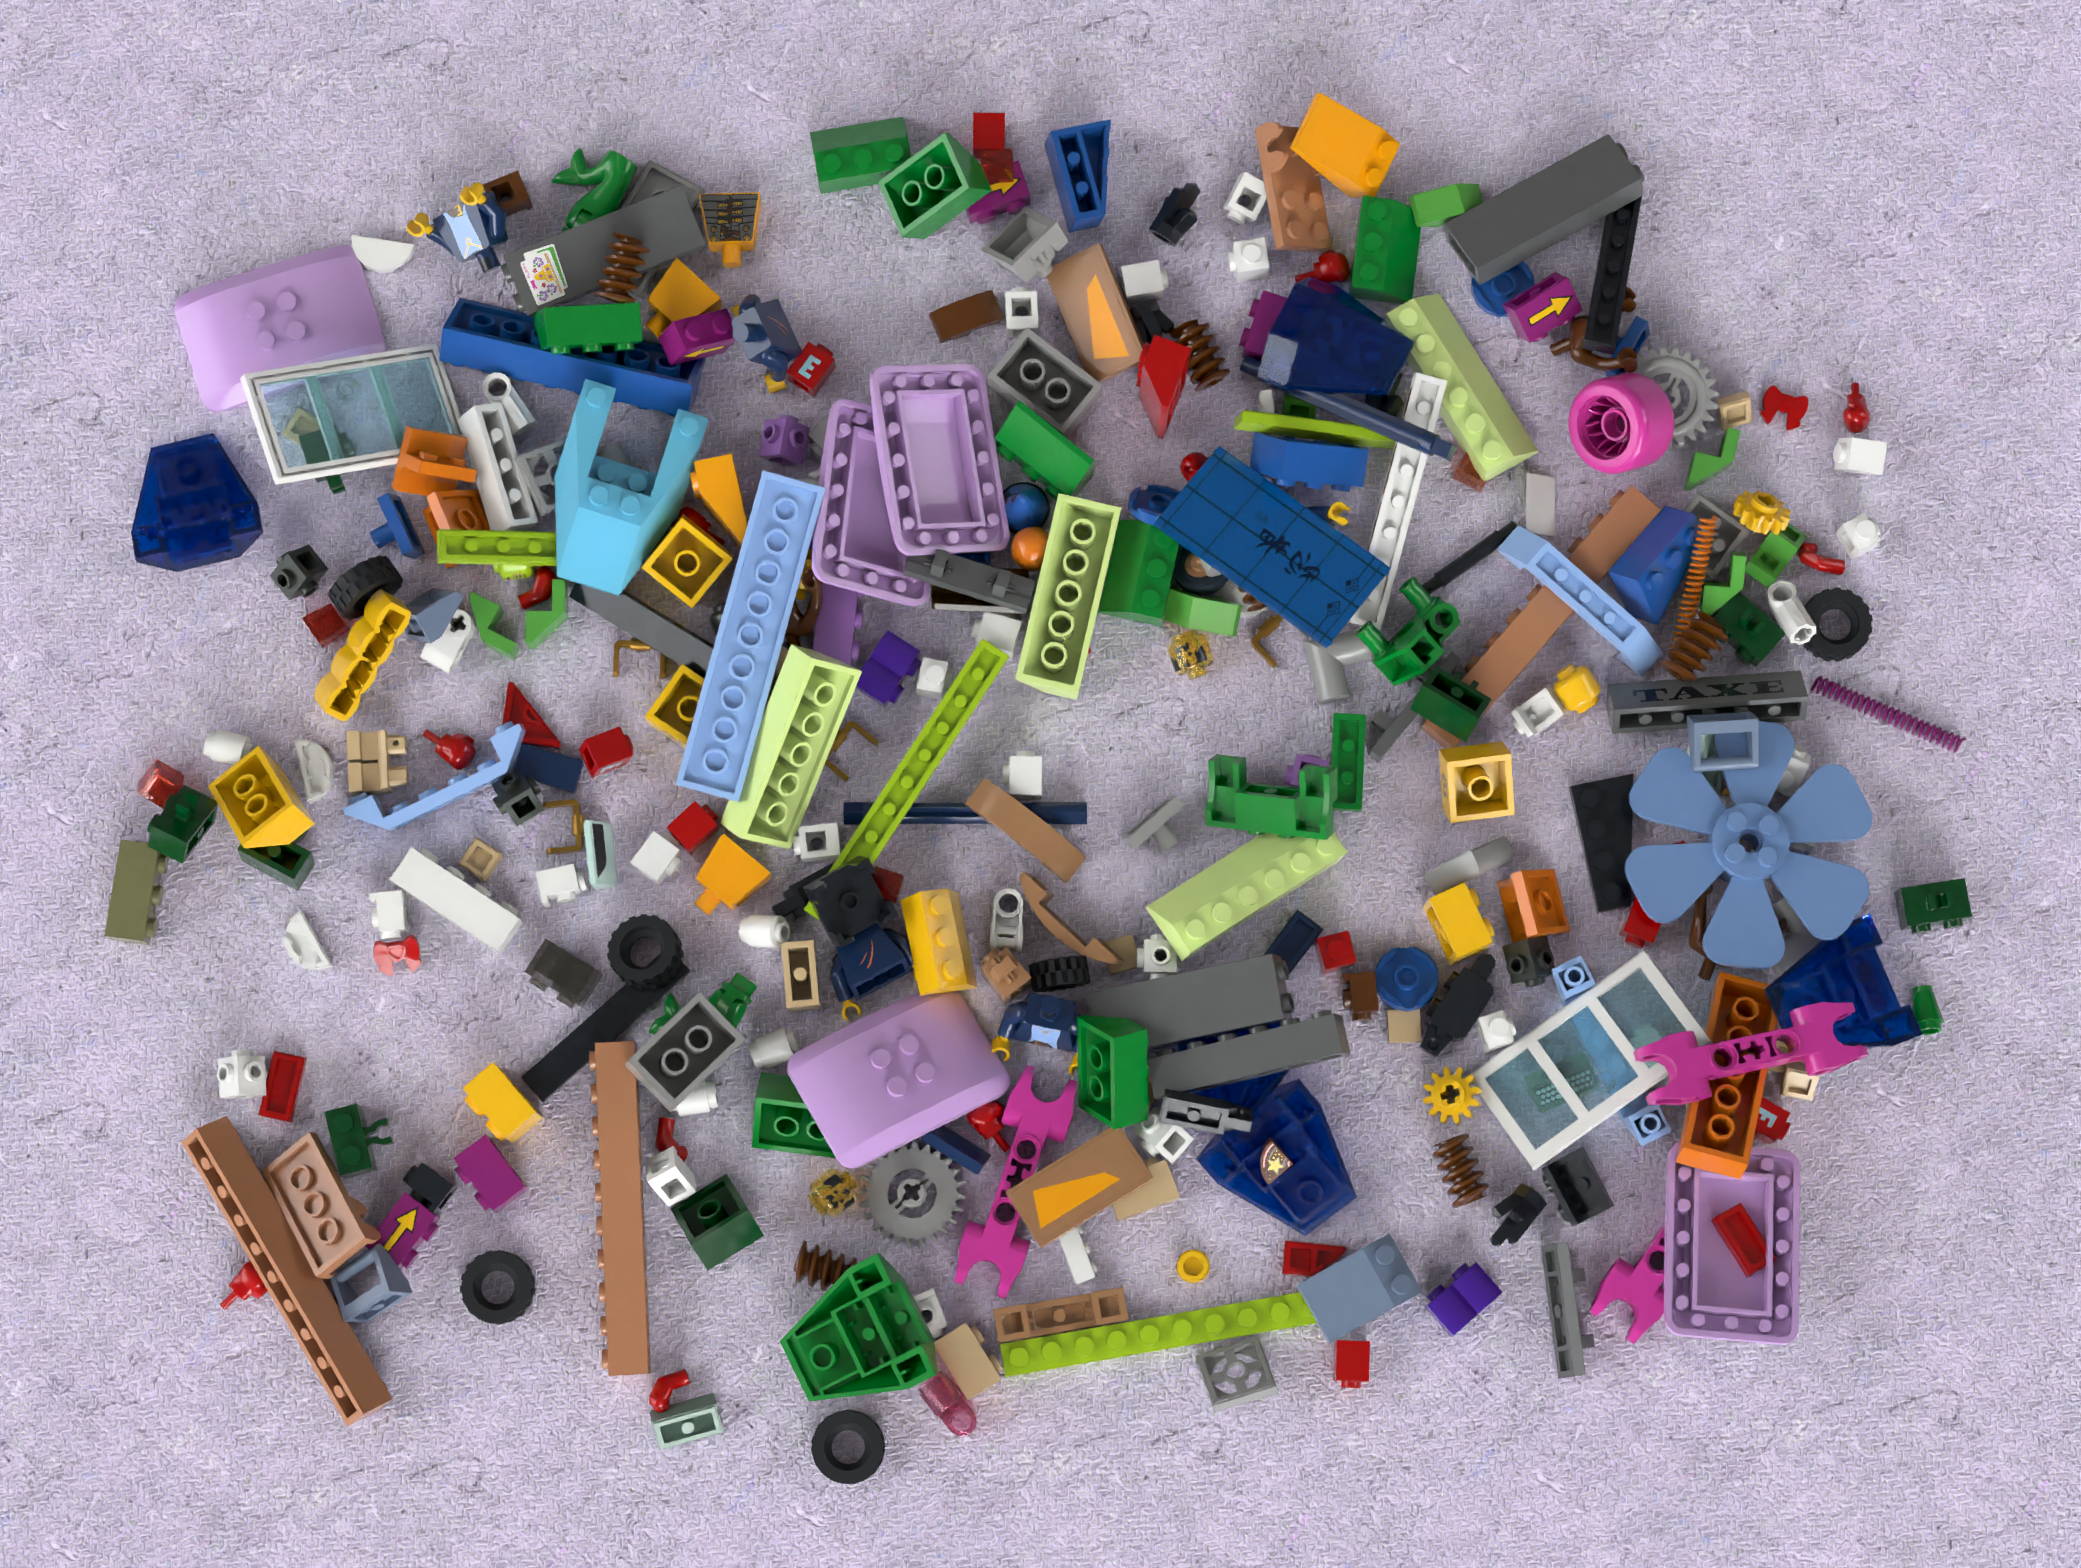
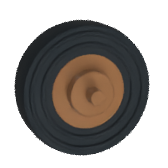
M1185 547L1177 553L1173 574L1182 590L1198 596H1206L1219 591L1229 580L1222 574L1208 577L1198 557Z

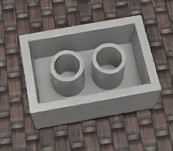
M1029 328L1024 330L987 376L989 388L1014 407L1020 400L1066 438H1068L1102 396L1103 385Z
M699 992L626 1062L625 1066L672 1112L746 1039Z

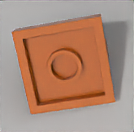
M406 426L392 489L429 496L437 491L456 490L458 480L474 483L477 470L467 466V460L463 459L468 438L457 434Z
M477 489L437 491L426 497L429 506L422 510L436 545V531L438 529L490 530ZM445 564V567L455 568L459 564Z
M1555 869L1521 870L1512 873L1511 878L1497 882L1512 943L1527 938L1561 935L1571 931Z

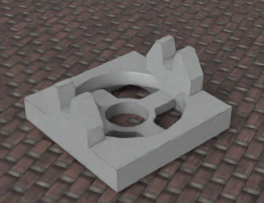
M567 437L517 455L515 458L541 517L555 512V498L543 493L539 487L547 484L555 487L554 480L550 476V469L558 466L559 461L555 454H562ZM545 457L548 464L546 473L535 478V465Z
M1259 1336L1195 1356L1206 1394L1214 1413L1278 1393L1277 1385ZM1236 1357L1250 1358L1254 1361L1246 1363ZM1227 1361L1223 1371L1213 1373L1214 1369L1221 1362ZM1234 1366H1241L1245 1369L1244 1374L1237 1378L1228 1376L1227 1372ZM1260 1371L1261 1377L1259 1382L1254 1387L1247 1388L1245 1381L1248 1379L1249 1374ZM1228 1382L1236 1386L1237 1392L1231 1394L1224 1393L1214 1385Z

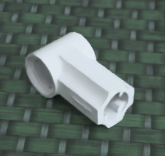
M492 373L485 378L483 382L485 398L489 404L502 402L513 438L522 435L536 424V420L505 374ZM495 384H503L507 387L506 392L501 396H493L489 393L491 387Z
M1783 580L1774 582L1767 591L1770 617L1779 623L1791 643L1801 645L1809 642L1810 638L1816 634V626L1798 599L1795 585Z

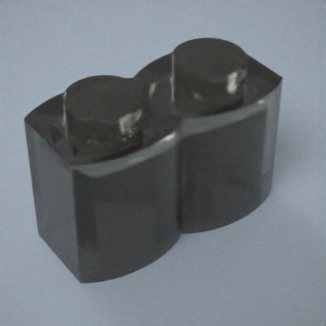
M546 938L524 971L531 976L528 981L530 984L543 992L548 987L559 993L556 999L573 1009L575 1004L582 1008L584 1007L603 976L600 971Z

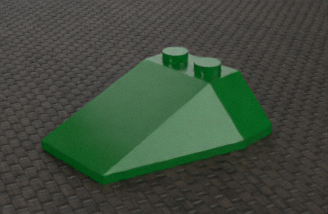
M880 1253L848 1268L780 1340L809 1402L905 1390L938 1374L934 1338L905 1279Z

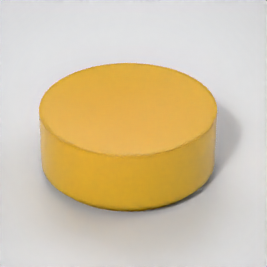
M1188 1250L1178 1258L1176 1269L1179 1277L1185 1282L1198 1283L1208 1275L1210 1264L1207 1256L1201 1251Z

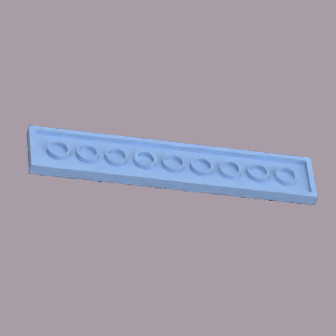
M762 471L675 785L739 802L825 487Z

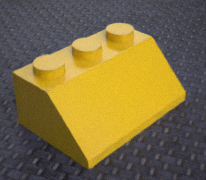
M259 745L208 785L244 848L290 844L315 824L281 766Z
M949 888L920 891L900 900L920 996L978 988L958 892Z

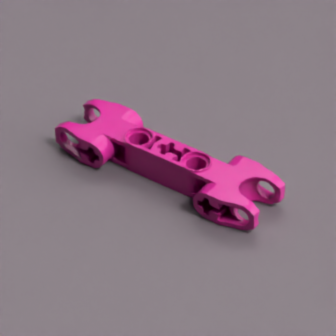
M1820 1002L1802 1006L1789 1012L1793 1027L1698 1047L1694 1031H1684L1667 1035L1656 1042L1637 1048L1633 1052L1635 1061L1658 1062L1666 1068L1669 1074L1667 1086L1658 1088L1650 1092L1649 1095H1646L1648 1105H1683L1700 1101L1712 1096L1708 1080L1803 1060L1808 1076H1817L1831 1073L1847 1064L1861 1060L1868 1055L1866 1046L1843 1045L1837 1041L1833 1034L1834 1022L1844 1019L1855 1012L1853 1002ZM1776 1041L1785 1043L1788 1053L1781 1052L1776 1046ZM1746 1050H1748L1749 1053H1755L1756 1057H1754L1753 1054L1744 1055L1739 1059V1055H1741ZM1714 1054H1719L1725 1059V1067L1719 1066L1715 1062Z
M1027 1064L1018 1083L1010 1093L1001 1123L1018 1129L986 1225L968 1220L959 1245L958 1265L954 1278L955 1283L963 1285L968 1272L974 1264L980 1261H990L998 1267L1001 1273L997 1297L1005 1300L1012 1284L1022 1270L1031 1243L1030 1240L1014 1235L1020 1215L1006 1195V1191L1011 1189V1183L1007 1181V1178H1014L1017 1171V1166H1011V1163L1015 1161L1021 1166H1031L1030 1171H1027L1025 1168L1023 1169L1021 1181H1024L1035 1174L1046 1138L1064 1143L1073 1117L1074 1095L1078 1081L1069 1079L1059 1099L1053 1102H1042L1034 1096L1031 1090L1035 1067ZM1023 1142H1030L1036 1148L1035 1155L1030 1159H1023L1017 1153L1018 1146ZM1003 1204L1012 1206L1015 1210L1014 1218L1008 1222L999 1220L996 1216V1210L999 1206Z
M1665 1222L1634 1266L1623 1258L1618 1257L1601 1280L1597 1294L1588 1310L1590 1314L1596 1317L1613 1300L1619 1299L1627 1302L1633 1310L1634 1319L1625 1339L1632 1344L1636 1343L1642 1334L1658 1321L1664 1313V1288L1660 1286L1664 1281V1267L1661 1270L1654 1269L1650 1265L1649 1258L1653 1252H1658L1664 1257Z

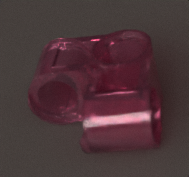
M942 1371L931 1377L918 1389L919 1395L937 1417H940L955 1436L965 1438L976 1431L978 1422L975 1413L965 1402L964 1396ZM959 1413H967L971 1417V1426L965 1431L956 1430L953 1426L954 1417Z

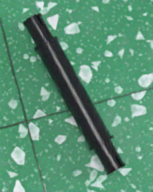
M1510 521L1509 524L1499 531L1494 530L1492 534L1437 573H1434V577L1422 584V587L1429 595L1440 587L1444 588L1494 552L1517 527L1516 523Z

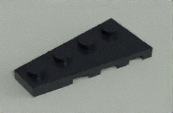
M1634 774L1569 787L1597 914L1631 906V886L1626 877L1625 862L1632 852L1633 810L1629 803V793L1633 786Z

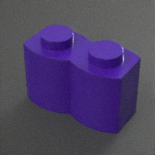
M887 630L862 667V673L856 689L883 707H886L889 702L895 704L905 689L901 686L903 680L907 675L913 677L921 666L922 661L918 659L921 655L920 650Z
M1465 1262L1451 1274L1454 1281L1444 1288L1440 1284L1426 1296L1430 1301L1425 1306L1426 1310L1450 1337L1460 1331L1502 1293L1477 1262L1470 1267Z

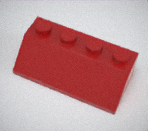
M1154 335L1151 344L1145 342L1141 351L1136 386L1140 387L1139 399L1157 438L1163 440L1186 383L1191 348Z

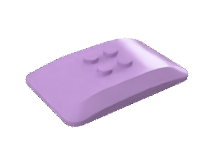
M338 245L211 283L184 293L176 300L174 306L202 402L206 408L213 412H224L248 404L240 380L243 374L387 351L384 335L361 262L357 259L353 248L348 245ZM335 376L318 378L317 380L319 382ZM304 381L261 387L264 398H268L303 387L305 384Z
M971 364L881 366L875 369L870 376L875 440L888 517L894 542L898 550L909 556L936 555L937 549L950 552L949 554L986 553L1003 550L1010 541V533L983 372Z
M850 399L838 400L830 409L818 486L825 487V492L813 534V573L818 580L826 584L910 607H917L924 604L928 599L930 584L903 575L908 555L901 553L896 547L890 526L878 461L872 406Z
M959 991L920 996V993L917 992L793 1054L787 1063V1072L836 1159L842 1166L852 1169L861 1167L1001 1097L1006 1093L1010 1085V1078L997 1054L991 1052L992 1046Z
M1679 1142L1674 1144L1669 1150L1667 1157L1664 1239V1321L1666 1327L1674 1335L1683 1337L1785 1345L1792 1342L1799 1330V1160L1796 1155L1787 1150L1752 1147L1749 1164L1741 1179H1736L1676 1163ZM1739 1203H1742L1766 1241V1266L1749 1277L1745 1276L1711 1222L1714 1217ZM1773 1254H1774L1775 1257L1777 1258V1260H1776L1774 1263H1773Z

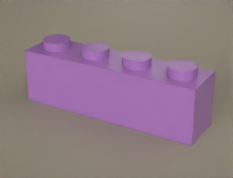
M823 583V603L815 623L813 650L852 666L853 660H859L860 641H855L856 629H862L863 610L858 609L859 597L864 598L865 594Z

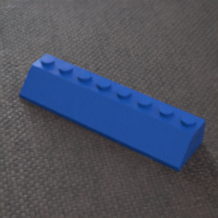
M459 298L442 328L439 361L450 363L456 367L474 368L486 374L502 373L517 381L535 382L547 388H561L573 391L578 395L581 394L585 379L616 388L613 403L622 402L635 405L643 410H657L676 417L678 409L687 412L691 411L695 403L706 358L671 366L662 345L647 340L634 345V350L615 351L614 346H602V352L583 353V348H570L571 353L551 355V349H541L533 317L528 318L527 313H519L516 310Z

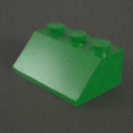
M903 117L810 132L821 194L876 185L878 181L911 158Z
M944 132L878 181L901 237L926 239L992 191L980 162L947 132Z
M1363 195L1359 209L1348 297L1394 304H1404L1412 299L1421 227L1416 226L1411 207L1395 199Z
M639 302L545 307L533 315V322L541 349H551V355L571 353L570 348H583V353L602 352V346H614L615 351L634 350V345L643 341Z
M1019 400L995 437V445L998 447L996 449L997 453L1008 462L1014 460L1022 467L1021 472L1031 481L1036 482L1039 480L1047 487L1045 491L1054 500L1057 501L1059 493L1076 497L1093 477L1095 460Z
M1119 520L1098 613L1161 627L1180 544L1157 527L1140 520Z
M1077 1016L1078 1107L1113 1129L1148 1120L1149 1096L1147 1094V1076L1149 1075V1067L1147 1064V1046L1149 1038L1146 1028L1129 1018Z
M761 1072L755 1097L752 1148L836 1158L790 1077Z

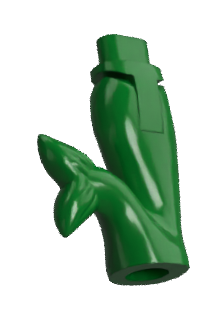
M577 149L572 155L571 167L557 173L552 179V183L598 186L574 204L566 218L567 227H563L562 232L616 211L638 167L621 154L608 150L596 166L589 168L582 149Z
M736 973L729 983L724 982L722 988L716 990L709 997L708 1001L736 1029L746 1012L747 1004L750 1005L752 1002L750 996L757 986L741 974ZM672 993L665 1000L664 1015L654 1021L649 1029V1034H656L682 1009Z

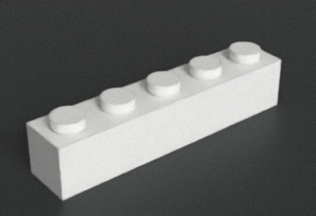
M1081 1225L1058 1238L1075 1285L1095 1279V1273H1098L1094 1261L1090 1262L1087 1256L1090 1253L1087 1242H1082L1080 1237L1083 1234Z

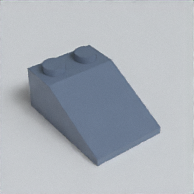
M1390 1233L1296 1285L1329 1344L1422 1292Z

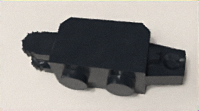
M1481 954L1478 960H1475L1470 970L1463 967L1460 973L1456 971L1451 973L1443 986L1448 990L1442 1000L1435 998L1425 1013L1430 1016V1019L1426 1023L1428 1029L1419 1046L1423 1051L1436 1058L1450 1041H1462L1467 1036L1494 994L1492 984L1487 982L1493 971L1492 969L1496 965V960L1492 954Z

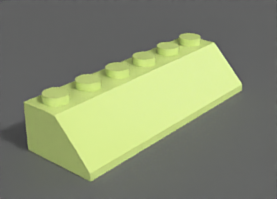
M1439 293L1413 298L1386 313L1384 326L1413 373L1417 372L1447 381L1439 414L1483 483L1538 453L1535 444Z
M1058 494L1015 680L1048 694L1077 700L1121 507Z
M791 644L762 716L739 802L728 801L720 821L721 825L739 838L791 849L793 836H796L798 832V827H800L862 673L860 669L818 651Z
M1271 833L1258 835L1152 902L1146 909L1183 962L1338 863L1347 853V850L1335 833L1327 840L1297 836L1283 839L1279 838L1277 834Z

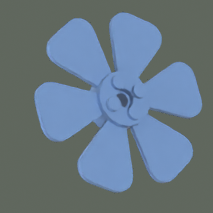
M1759 721L1758 768L1722 770L1734 804L1729 809L1723 804L1702 772L1692 771L1691 757L1685 751L1674 747L1661 749L1651 758L1629 793L1630 806L1639 817L1648 821L1707 835L1706 843L1645 845L1638 847L1627 858L1625 873L1645 914L1655 922L1664 924L1674 922L1680 918L1718 877L1726 882L1728 885L1704 932L1702 940L1703 950L1707 957L1714 963L1723 966L1759 970L1769 969L1775 966L1783 957L1785 951L1784 937L1764 884L1770 878L1806 929L1814 937L1821 940H1833L1840 937L1850 926L1869 895V883L1866 876L1860 870L1851 866L1789 851L1790 844L1849 842L1859 840L1866 835L1872 825V813L1853 775L1846 768L1836 764L1824 765L1816 770L1776 813L1767 807L1795 748L1794 738L1790 731L1783 725L1773 722ZM1746 732L1714 734L1713 745L1717 758L1749 756ZM1740 840L1749 841L1754 851H1745L1744 847L1740 845Z

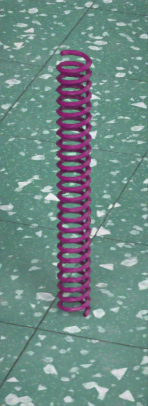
M1822 675L1815 680L1810 689L1813 691L1819 681L1816 694H1819L1825 684L1822 697H1824L1831 686L1828 699H1831L1837 689L1834 702L1838 700L1843 691L1840 705L1843 704L1849 694L1846 707L1850 705L1855 696L1852 710L1855 709L1861 699L1858 712H1861L1867 701L1864 715L1867 714L1873 704L1870 717H1873L1879 706L1876 720L1879 719L1885 709L1881 720L1882 723L1885 722L1891 711L1888 725L1891 724L1897 714L1893 726L1894 728L1897 727L1903 717L1900 730L1903 729L1909 719L1905 731L1906 733L1909 732L1915 722L1912 735L1915 734L1921 724L1917 736L1920 738L1927 727L1924 740L1927 739L1933 729L1929 742L1932 743L1939 732L1935 743L1936 746L1945 734L1941 747L1944 748L1951 737L1947 748L1948 751L1957 739L1954 753L1957 752L1961 743L1966 740L1965 737L1960 739V735L1954 737L1953 732L1948 734L1947 729L1943 732L1941 727L1936 729L1935 724L1930 727V722L1924 724L1923 719L1918 722V717L1912 719V715L1906 716V712L1900 714V709L1894 711L1893 706L1888 709V704L1883 705L1881 701L1877 703L1876 699L1871 700L1870 696L1865 698L1864 694L1859 695L1858 691L1853 693L1852 688L1848 690L1846 686L1841 688L1840 683L1836 685L1834 681L1829 683L1828 678L1823 680Z

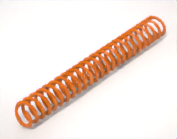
M1713 515L1712 519H1699L1700 522L1709 525L1699 524L1698 527L1710 532H1696L1708 538L1696 537V541L1705 544H1693L1694 547L1706 551L1692 550L1693 553L1704 557H1690L1692 560L1701 563L1690 562L1689 565L1702 570L1688 569V572L1700 576H1686L1698 582L1686 581V585L1695 588H1683L1684 591L1696 594H1682L1683 597L1694 600L1680 601L1683 604L1692 606L1679 607L1680 610L1692 613H1678L1679 616L1690 619L1676 620L1679 623L1688 625L1675 626V628L1683 631L1684 629H1692L1690 621L1697 615L1695 610L1699 609L1695 605L1700 603L1697 598L1701 597L1699 592L1703 590L1699 585L1704 584L1701 579L1705 578L1703 574L1707 571L1705 566L1709 565L1705 560L1710 559L1707 554L1711 553L1709 547L1713 546L1709 541L1714 540L1711 535L1716 533L1713 529L1717 527L1713 522L1718 521V518ZM1673 632L1674 635L1683 637L1682 632Z

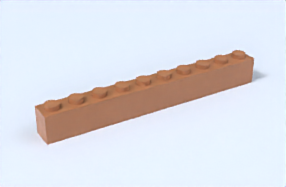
M1632 485L1625 493L1620 489L1608 503L1612 507L1605 516L1599 513L1588 526L1591 530L1589 535L1584 540L1579 536L1567 550L1571 554L1568 560L1596 585L1600 583L1610 568L1661 511L1660 508ZM1537 584L1526 597L1530 601L1523 610L1517 607L1505 621L1509 625L1502 634L1496 631L1484 645L1488 648L1481 658L1475 655L1464 668L1467 674L1461 681L1468 685H1471L1473 680L1479 682L1476 690L1492 699L1483 716L1574 612L1545 585L1542 587L1540 584ZM1425 719L1426 721L1421 729L1444 749L1457 747L1462 741Z
M635 1041L595 1043V1051L589 1052L590 1070L596 1071V1084H591L592 1104L597 1103L598 1117H592L593 1137L599 1136V1150H594L593 1161L594 1169H600V1183H595L596 1203H601L602 1216H596L597 1236H603V1249H598L597 1257L598 1268L604 1269L605 1282L599 1283L600 1303L605 1302L606 1316L600 1317L601 1336H607V1349H602V1368L608 1369V1376L651 1373L639 1080L625 1066L626 1062L637 1052V1043Z
M227 1116L196 1128L181 1143L345 1424L348 1427L377 1412L392 1400L387 1386L372 1365L369 1355L362 1348L352 1326L348 1322L343 1321L338 1303L331 1295L323 1279L315 1276L269 1185L263 1179L253 1157L248 1153L239 1138L237 1130L232 1126Z

